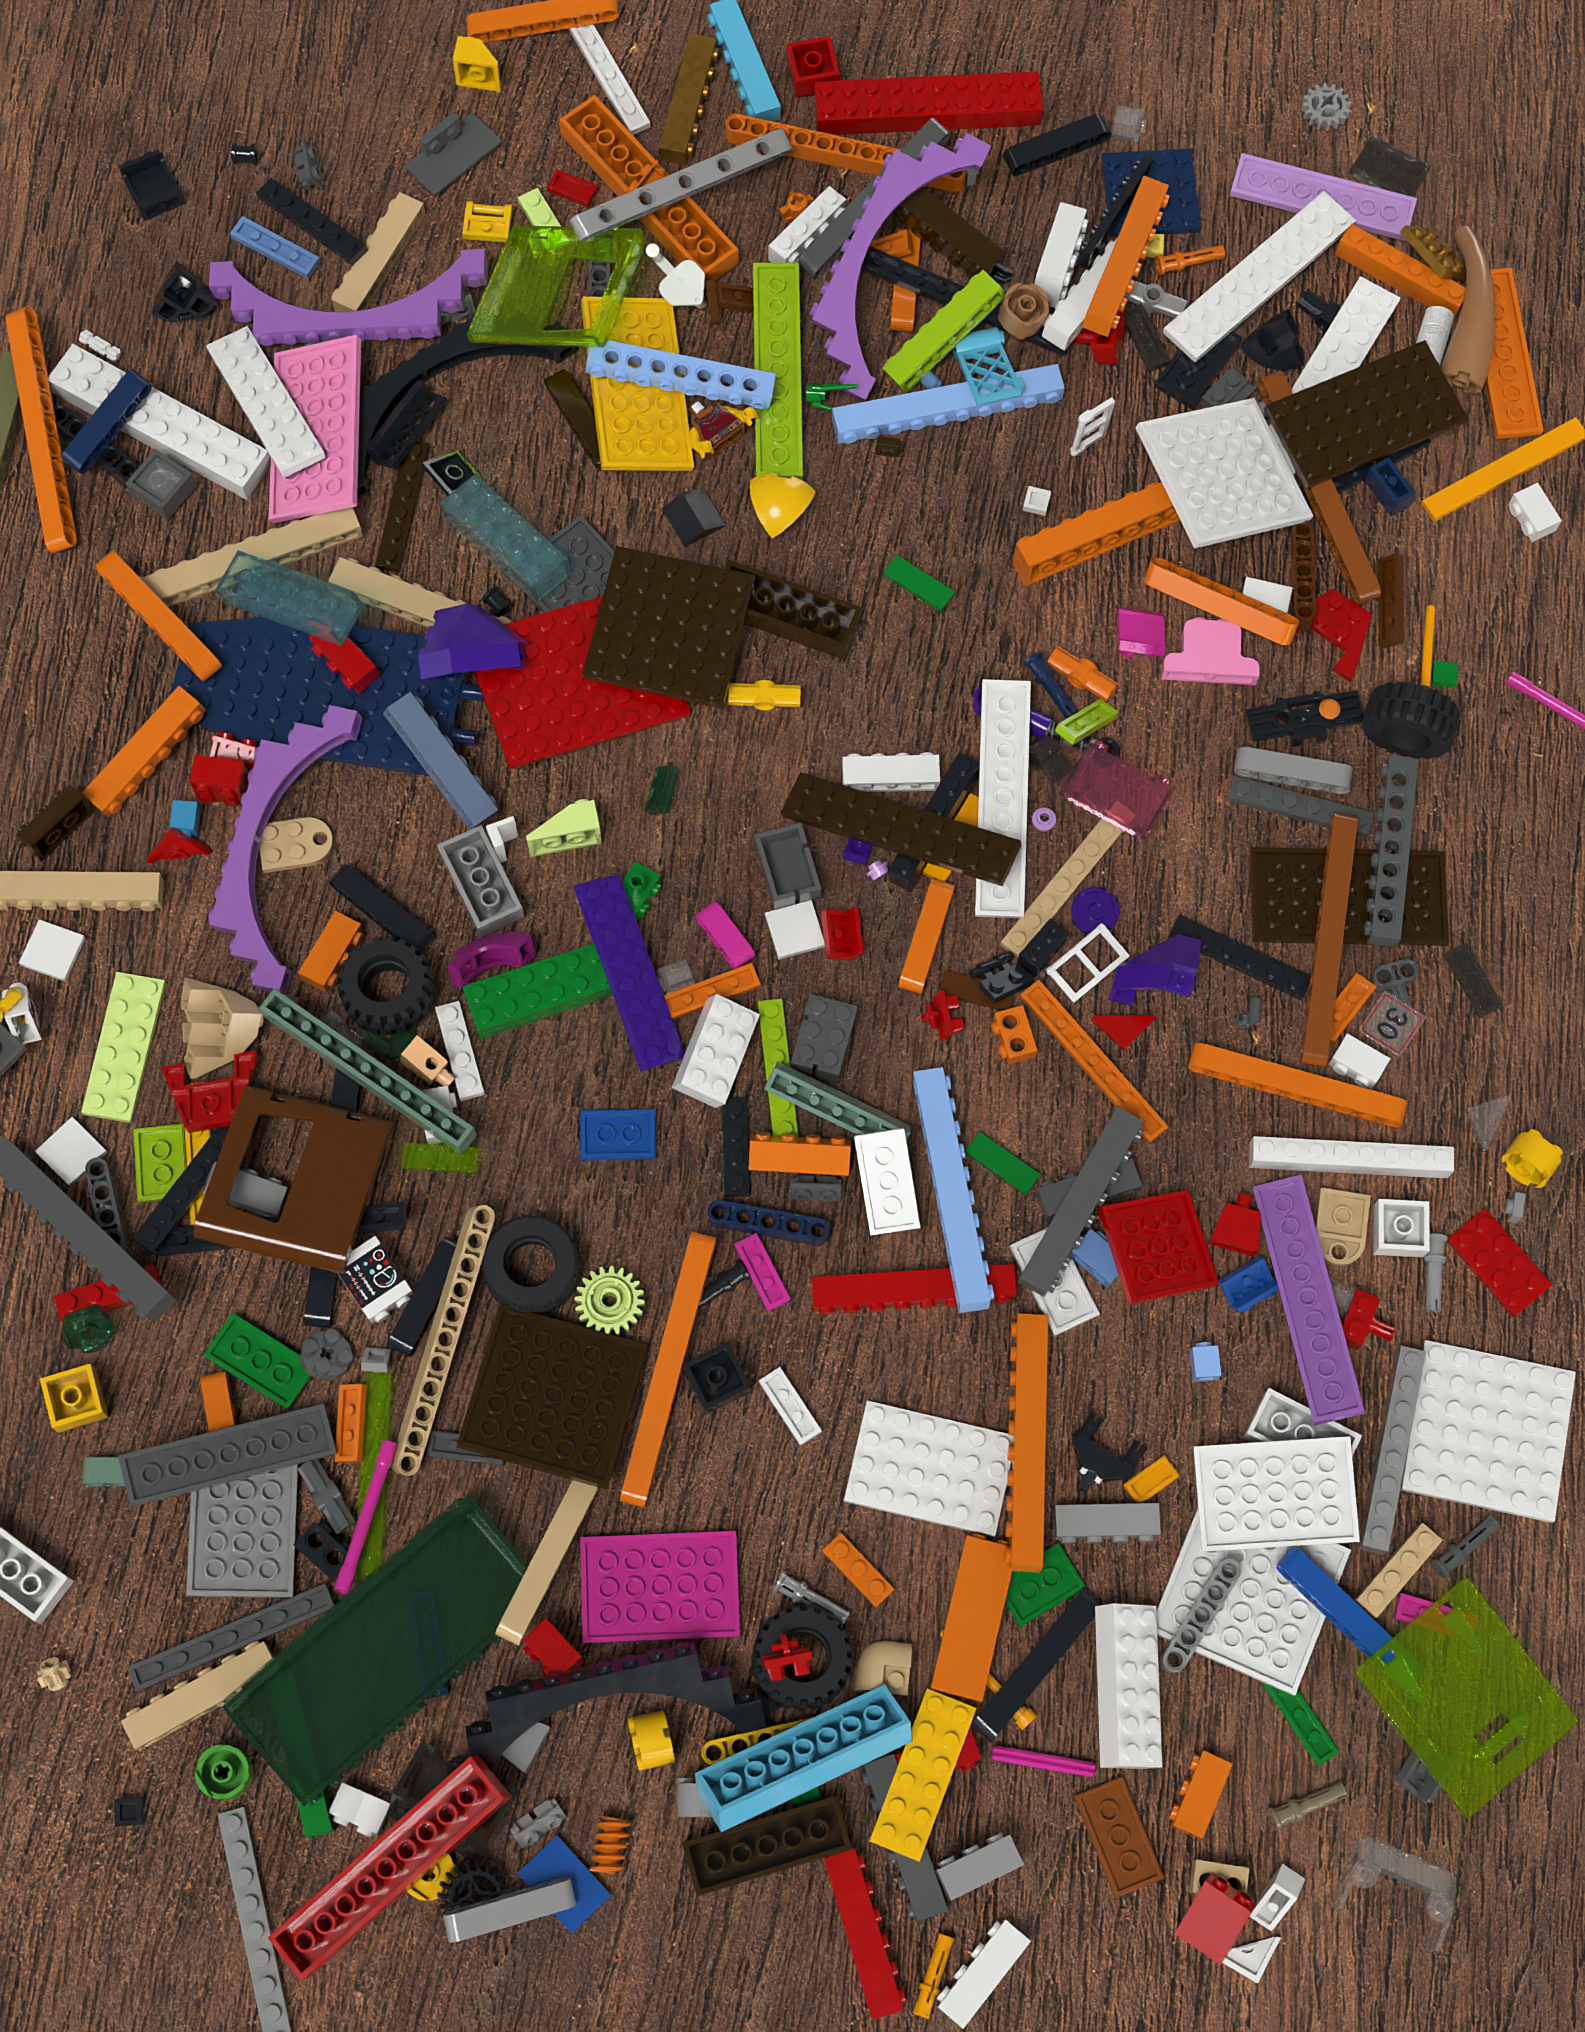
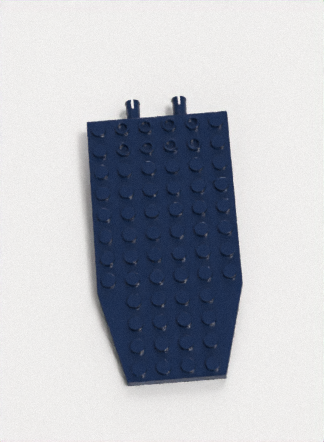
M282 615L189 623L188 629L219 660L222 667L203 682L180 659L171 694L180 686L206 709L203 713V718L197 724L206 727L207 730L214 733H220V731L233 734V739L242 741L243 738L257 741L256 746H260L261 739L289 745L288 735L290 730L294 729L295 722L323 728V715L328 711L329 705L355 710L363 719L357 741L348 740L318 759L429 776L383 715L388 706L411 692L414 697L417 696L422 701L424 711L428 716H432L436 720L439 731L443 736L446 735L451 740L453 747L454 743L476 745L474 740H477V730L460 729L458 726L465 699L484 702L479 686L469 685V672L443 675L442 679L434 681L422 680L418 653L420 649L425 648L426 641L424 640V635L334 622L377 667L381 675L363 692L358 694L353 688L349 690L340 680L343 677L338 672L333 674L325 664L327 660L323 656L318 658L310 648L313 644L309 636L327 621Z

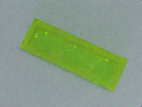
M403 1143L401 1169L477 1174L479 1148L468 1147L460 1155L447 1145Z

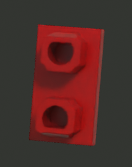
M943 990L936 992L937 996L931 999L932 1004L926 1005L927 1013L921 1016L923 1023H930L931 1030L938 1028L940 1041L948 1040L951 1035L959 1033L964 1029L961 1017L950 1018L949 1011L959 1008L957 995H945Z
M781 1634L780 1643L771 1644L772 1652L776 1653L761 1656L762 1664L767 1669L771 1681L784 1679L783 1665L793 1664L796 1676L809 1674V1660L813 1658L808 1646L796 1648L798 1647L797 1639L787 1641L786 1634Z

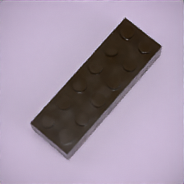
M924 187L918 189L892 211L896 221L901 224L906 223L912 228L911 232L921 239L923 237L930 242L929 246L934 251L945 254L948 257L947 260L953 266H960L964 269L966 276L970 279L982 270L988 274L1005 252Z
M728 560L725 569L755 575V582L744 624L837 658L845 659L861 620L862 607Z
M837 1796L738 1825L723 1832L719 1831L682 1842L697 1897L852 1849Z

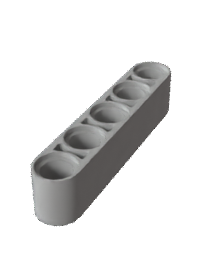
M1240 747L1236 752L1234 774L1255 780L1336 794H1347L1351 790L1353 767L1337 762L1250 747Z
M1222 1560L1213 1570L1161 1656L1160 1664L1166 1672L1177 1673L1190 1660L1241 1575V1566L1236 1560ZM1228 1565L1233 1569V1578H1226L1222 1574V1566ZM1210 1587H1215L1219 1590V1600H1212L1209 1597L1208 1590ZM1197 1609L1206 1612L1207 1620L1205 1623L1196 1620L1195 1611ZM1187 1631L1192 1634L1194 1639L1192 1645H1186L1182 1642V1632ZM1169 1654H1176L1179 1657L1180 1664L1178 1667H1172L1168 1664L1167 1657Z
M564 1877L457 1908L443 1914L448 1941L450 1943L459 1942L576 1906V1900L570 1877Z

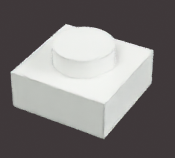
M1029 486L1023 511L1045 516L1051 491Z

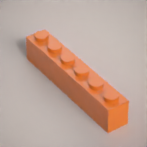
M1353 224L1349 226L1340 239L1335 253L1336 256L1427 307L1442 306L1449 309L1454 314L1455 320L1462 309L1466 287L1451 279L1441 278L1432 268Z
M178 686L82 793L107 817L116 814L121 809L125 799L128 796H132L138 790L139 784L144 778L150 777L155 770V766L169 756L171 748L186 737L190 727L193 724H197L203 718V713L206 709L182 687Z

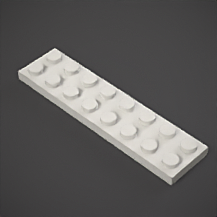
M248 326L206 345L210 356L283 478L326 458L324 451Z

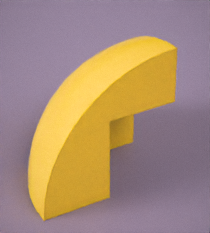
M777 473L763 474L750 481V495L754 509L761 524L771 538L783 532L805 511L816 492L810 485L797 477L792 476L790 479L778 477Z

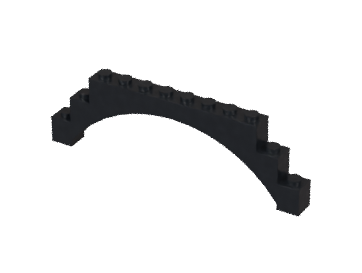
M487 307L482 311H477L466 322L456 325L445 336L438 337L427 348L420 349L409 360L402 361L391 372L381 375L370 386L363 387L360 390L357 500L370 492L367 483L370 455L365 448L417 380L426 382L457 365L494 356H534L554 360L558 365L576 353L575 340L559 321L553 325L546 326L539 333L524 314L518 318L511 319L504 326L490 308Z
M679 1643L673 1648L665 1650L653 1649L647 1654L639 1656L627 1655L621 1660L613 1662L601 1661L595 1666L587 1668L575 1667L566 1673H549L540 1679H523L517 1682V1684L510 1686H494L490 1690L485 1691L490 1721L479 1720L469 1726H465L470 1756L479 1755L490 1769L500 1755L519 1736L549 1715L585 1700L613 1694L651 1693L685 1699L722 1715L738 1726L741 1734L767 1727L758 1689L745 1688L738 1691V1693L732 1694L726 1666L715 1665L701 1671L694 1643ZM459 1755L446 1761L447 1777L470 1756Z

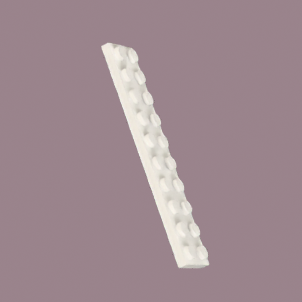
M1323 191L1164 327L1163 333L1196 363L1341 238L1351 224L1355 225L1356 220Z
M1360 276L1291 389L1293 394L1360 367L1401 298ZM1270 424L1269 428L1294 476L1296 472L1272 424Z
M982 680L978 827L1018 839L1022 845L1003 887L976 878L975 917L1024 918L1031 681Z

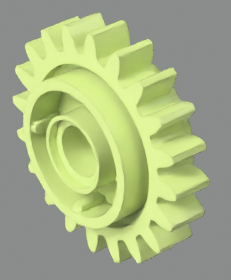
M610 1266L608 1273H605L603 1267H600V1275L597 1276L591 1271L592 1280L582 1279L586 1287H577V1292L582 1296H577L574 1300L582 1305L575 1308L576 1313H584L579 1318L580 1322L589 1320L586 1328L591 1329L593 1326H596V1331L601 1332L602 1329H605L606 1334H610L611 1330H614L616 1335L620 1336L621 1327L629 1332V1322L634 1325L638 1324L634 1315H643V1312L637 1307L645 1306V1301L638 1299L644 1295V1291L636 1290L640 1286L639 1281L631 1283L633 1279L632 1273L624 1277V1268H621L616 1274L613 1266ZM608 1296H613L617 1299L616 1304L612 1307H607L603 1304V1300Z

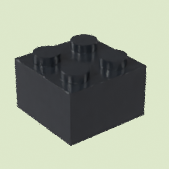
M729 1342L682 1364L683 1372L705 1415L751 1393V1386Z

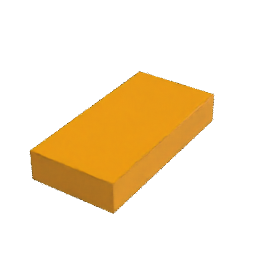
M1164 1455L1126 1482L1123 1487L1135 1504L1144 1503L1180 1475Z

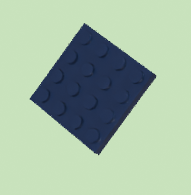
M1192 149L1102 153L1101 163L1107 209L1111 208L1112 205L1110 204L1115 193L1120 194L1122 191L1121 186L1127 176L1131 177L1133 174L1131 171L1137 160L1141 161L1144 155L1148 154L1154 158L1147 177L1168 184L1169 187L1166 194L1170 195L1166 208L1160 209L1163 215L1159 225L1153 226V229H1156L1155 234L1200 233L1201 226ZM1134 197L1110 232L1109 237L1119 236Z

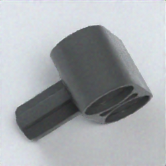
M1410 959L1392 962L1377 967L1369 981L1376 986L1374 990L1376 993L1392 992L1394 1000L1397 1001L1395 1002L1397 1010L1406 1011L1412 1006L1406 987L1413 983L1419 973V968ZM1400 970H1407L1411 977H1404ZM1377 976H1384L1387 979V983H1381Z

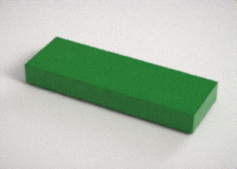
M898 555L894 557L883 572V576L941 613L955 595V591Z
M981 1132L976 1135L965 1150L966 1155L1025 1196L1041 1175Z

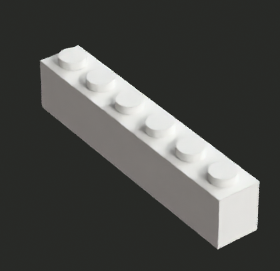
M1111 240L1104 251L1105 253L1102 256L1098 255L1090 271H1084L1079 284H1074L1067 294L1068 297L1058 302L1055 312L1052 315L1048 314L1042 325L1044 326L1042 337L1064 351L1083 329L1082 325L1116 240Z

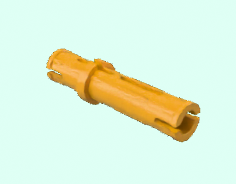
M938 1933L937 1942L923 1984H919V1989L921 1990L912 2012L913 2014L929 2019L936 1995L939 1996L940 1993L938 1987L955 1939Z

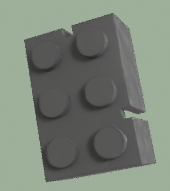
M802 823L754 835V846L773 910L795 905L796 900L802 903L821 899V886L809 847H807Z
M810 994L792 1056L791 1068L805 1075L812 1076L813 1066L815 1065L818 1066L817 1078L838 1083L856 1020L858 1006Z

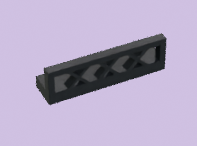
M417 380L365 449L374 463L396 469L447 402L446 398L431 393L424 381ZM431 401L436 402L432 407L426 409ZM423 418L419 424L413 426L417 420ZM410 435V437L408 438V440H406V441L400 443V441H401L404 437H407V436ZM397 452L392 461L387 459L390 455Z

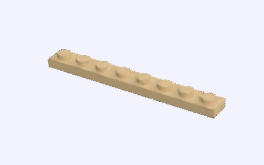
M1117 799L1024 913V918L1021 917L1004 937L1000 946L1012 952L1018 958L1019 953L1049 919H1053L1134 820L1137 813Z

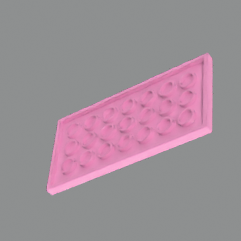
M358 335L274 353V371L324 451L326 458L285 478L282 477L271 458L269 520L273 524L357 506L361 338Z

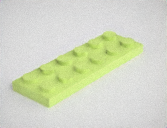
M116 972L81 1111L83 1115L132 1123L166 986L165 980Z

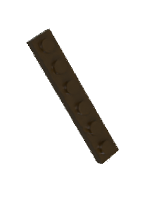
M417 441L399 465L375 563L377 569L400 572L424 468L421 465L422 462L427 460L429 443Z

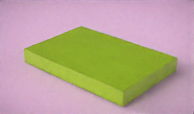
M184 1124L133 1129L137 1202L139 1204L161 1201L187 1168Z

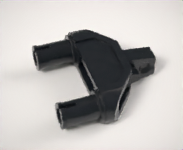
M1093 1412L1089 1413L1080 1430H1076L1071 1435L1073 1448L1081 1468L1079 1473L1084 1476L1077 1488L1084 1493L1088 1491L1093 1482L1099 1485L1100 1482L1135 1477L1138 1470L1136 1466L1148 1450L1143 1444L1136 1453L1140 1442L1133 1440L1124 1458L1119 1459L1094 1443L1093 1437L1104 1420L1099 1416L1094 1425H1092L1097 1415Z

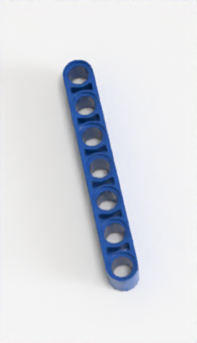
M1292 1546L1275 1567L1278 1572L1396 1685L1405 1691H1409L1425 1672L1423 1666L1304 1552Z

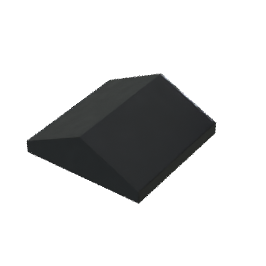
M459 449L422 462L421 465L449 499H465L486 483L484 478Z
M704 488L682 492L662 508L663 513L684 547L725 527V523Z

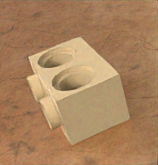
M1197 1859L1192 1861L1189 1893L1196 1894L1197 1896L1201 1889L1199 1878L1203 1873L1209 1876L1211 1874L1219 1875L1226 1880L1234 1878L1238 1882L1237 1891L1247 1893L1249 1868Z

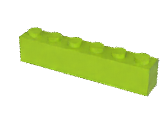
M984 270L974 275L970 279L969 284L958 291L945 307L940 308L935 317L924 324L911 340L906 341L902 349L895 356H891L882 367L886 375L907 394L1005 298L1002 287Z

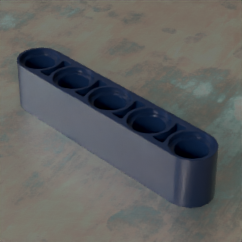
M129 370L64 450L62 460L80 474L86 473L150 394L153 386L152 383L135 370Z
M723 1200L713 1201L708 1207V1221L716 1228L749 1234L757 1233L760 1236L815 1246L823 1245L829 1237V1225L821 1218ZM716 1209H721L726 1215L721 1219H716L712 1216V1213ZM740 1214H747L751 1219L747 1223H740L737 1217ZM766 1218H771L775 1221V1225L771 1228H766L761 1222ZM794 1222L800 1226V1229L797 1232H790L786 1226ZM815 1227H820L825 1231V1234L821 1237H816L811 1233V1230Z

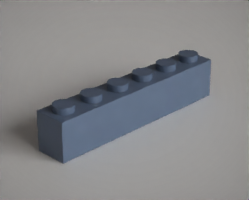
M409 692L388 706L383 715L468 829L471 830L478 827L498 811L495 799L490 794L487 795L480 779L476 775H472L468 770L466 760L461 755L456 754L451 740L446 735L443 736L436 720L432 716H428L424 711L422 701Z

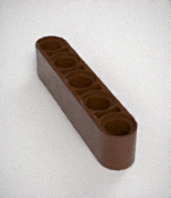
M1307 520L1293 525L1290 539L1291 587H1293L1291 593L1292 616L1299 620L1297 630L1301 632L1312 628L1316 613L1314 527Z

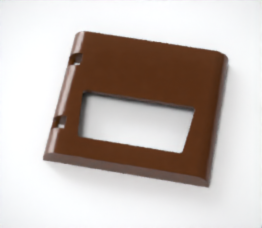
M246 1085L240 1096L194 1226V1238L344 1274L393 1127V1120L368 1114L362 1115L351 1112L348 1109L290 1095L284 1096L273 1091ZM259 1115L313 1122L282 1215L277 1223L227 1206Z

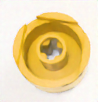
M1530 1129L1528 1132L1518 1134L1501 1160L1502 1163L1506 1162L1507 1167L1505 1169L1514 1179L1527 1186L1533 1183L1537 1184L1535 1188H1542L1561 1164L1563 1151L1557 1145L1545 1140L1540 1132Z
M664 1710L627 1718L639 1771L675 1762Z

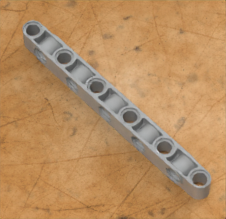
M780 128L572 217L569 221L579 241L583 242L780 158L791 152L793 147L784 129ZM756 148L761 149L764 155L759 154ZM718 164L725 168V172L718 168ZM679 181H683L687 188L681 187ZM639 197L644 198L647 201V205L642 204ZM600 214L605 215L608 222H604L600 218Z

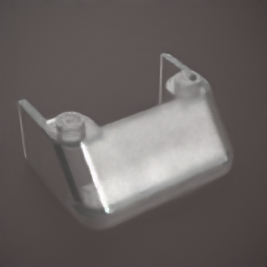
M1364 1836L1358 1838L1353 1844L1330 1908L1343 1910L1352 1884L1360 1888H1370L1377 1882L1381 1872L1430 1894L1426 1903V1912L1435 1921L1425 1950L1428 1952H1440L1454 1912L1456 1880L1453 1874L1448 1870L1373 1837Z

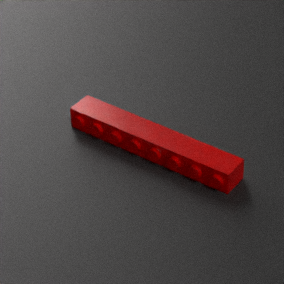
M1014 1264L988 1266L989 1275L986 1276L987 1285L992 1284L993 1300H996L997 1304L1010 1303L1011 1299H1015L1017 1295ZM950 1268L812 1277L811 1280L813 1312H819V1315H831L836 1310H844V1313L848 1314L860 1312L859 1309L870 1308L871 1312L884 1311L885 1307H895V1310L910 1309V1306L920 1305L922 1309L934 1308L935 1304L957 1307Z

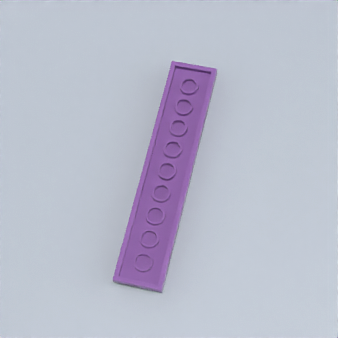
M1302 1174L1254 1186L1253 1191L1258 1210L1261 1213V1221L1314 1426L1365 1414Z

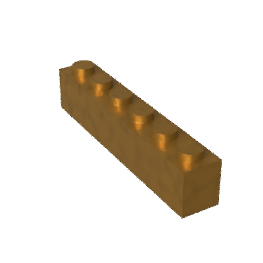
M692 33L689 35L659 145V160L686 165L688 157L693 155L694 143H692V140L698 136L699 124L697 122L698 118L702 119L703 99H708L709 86L707 85L708 81L713 80L715 70L712 67L713 62H717L720 49L716 48V38Z

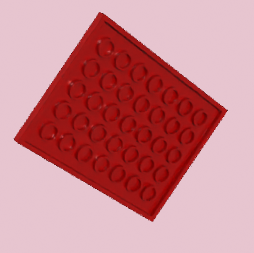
M603 596L504 624L528 642V644L521 645L525 656L523 662L524 669L502 668L474 671L509 770L690 716L691 712L687 701L582 679L583 668Z

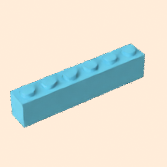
M721 0L710 4V14H707L708 23L716 31L714 33L716 43L723 48L722 55L725 64H729L731 67V79L738 84V95L741 101H745L746 115L768 121L779 120L781 115L780 103L737 1Z

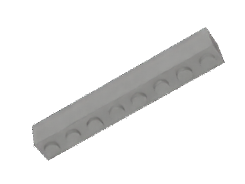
M1400 1346L1395 1351L1359 1535L1360 1542H1358L1357 1546L1359 1550L1379 1555L1389 1551L1426 1351Z

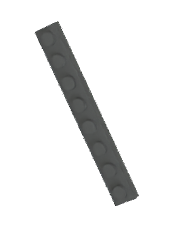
M327 1584L317 1586L128 1666L136 1692L150 1688L242 1649L255 1641H261L336 1609Z

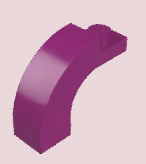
M497 933L476 939L455 951L457 958L449 963L447 967L453 985L461 988L477 974L488 968L500 965L523 967L536 956V951L531 935L528 933Z

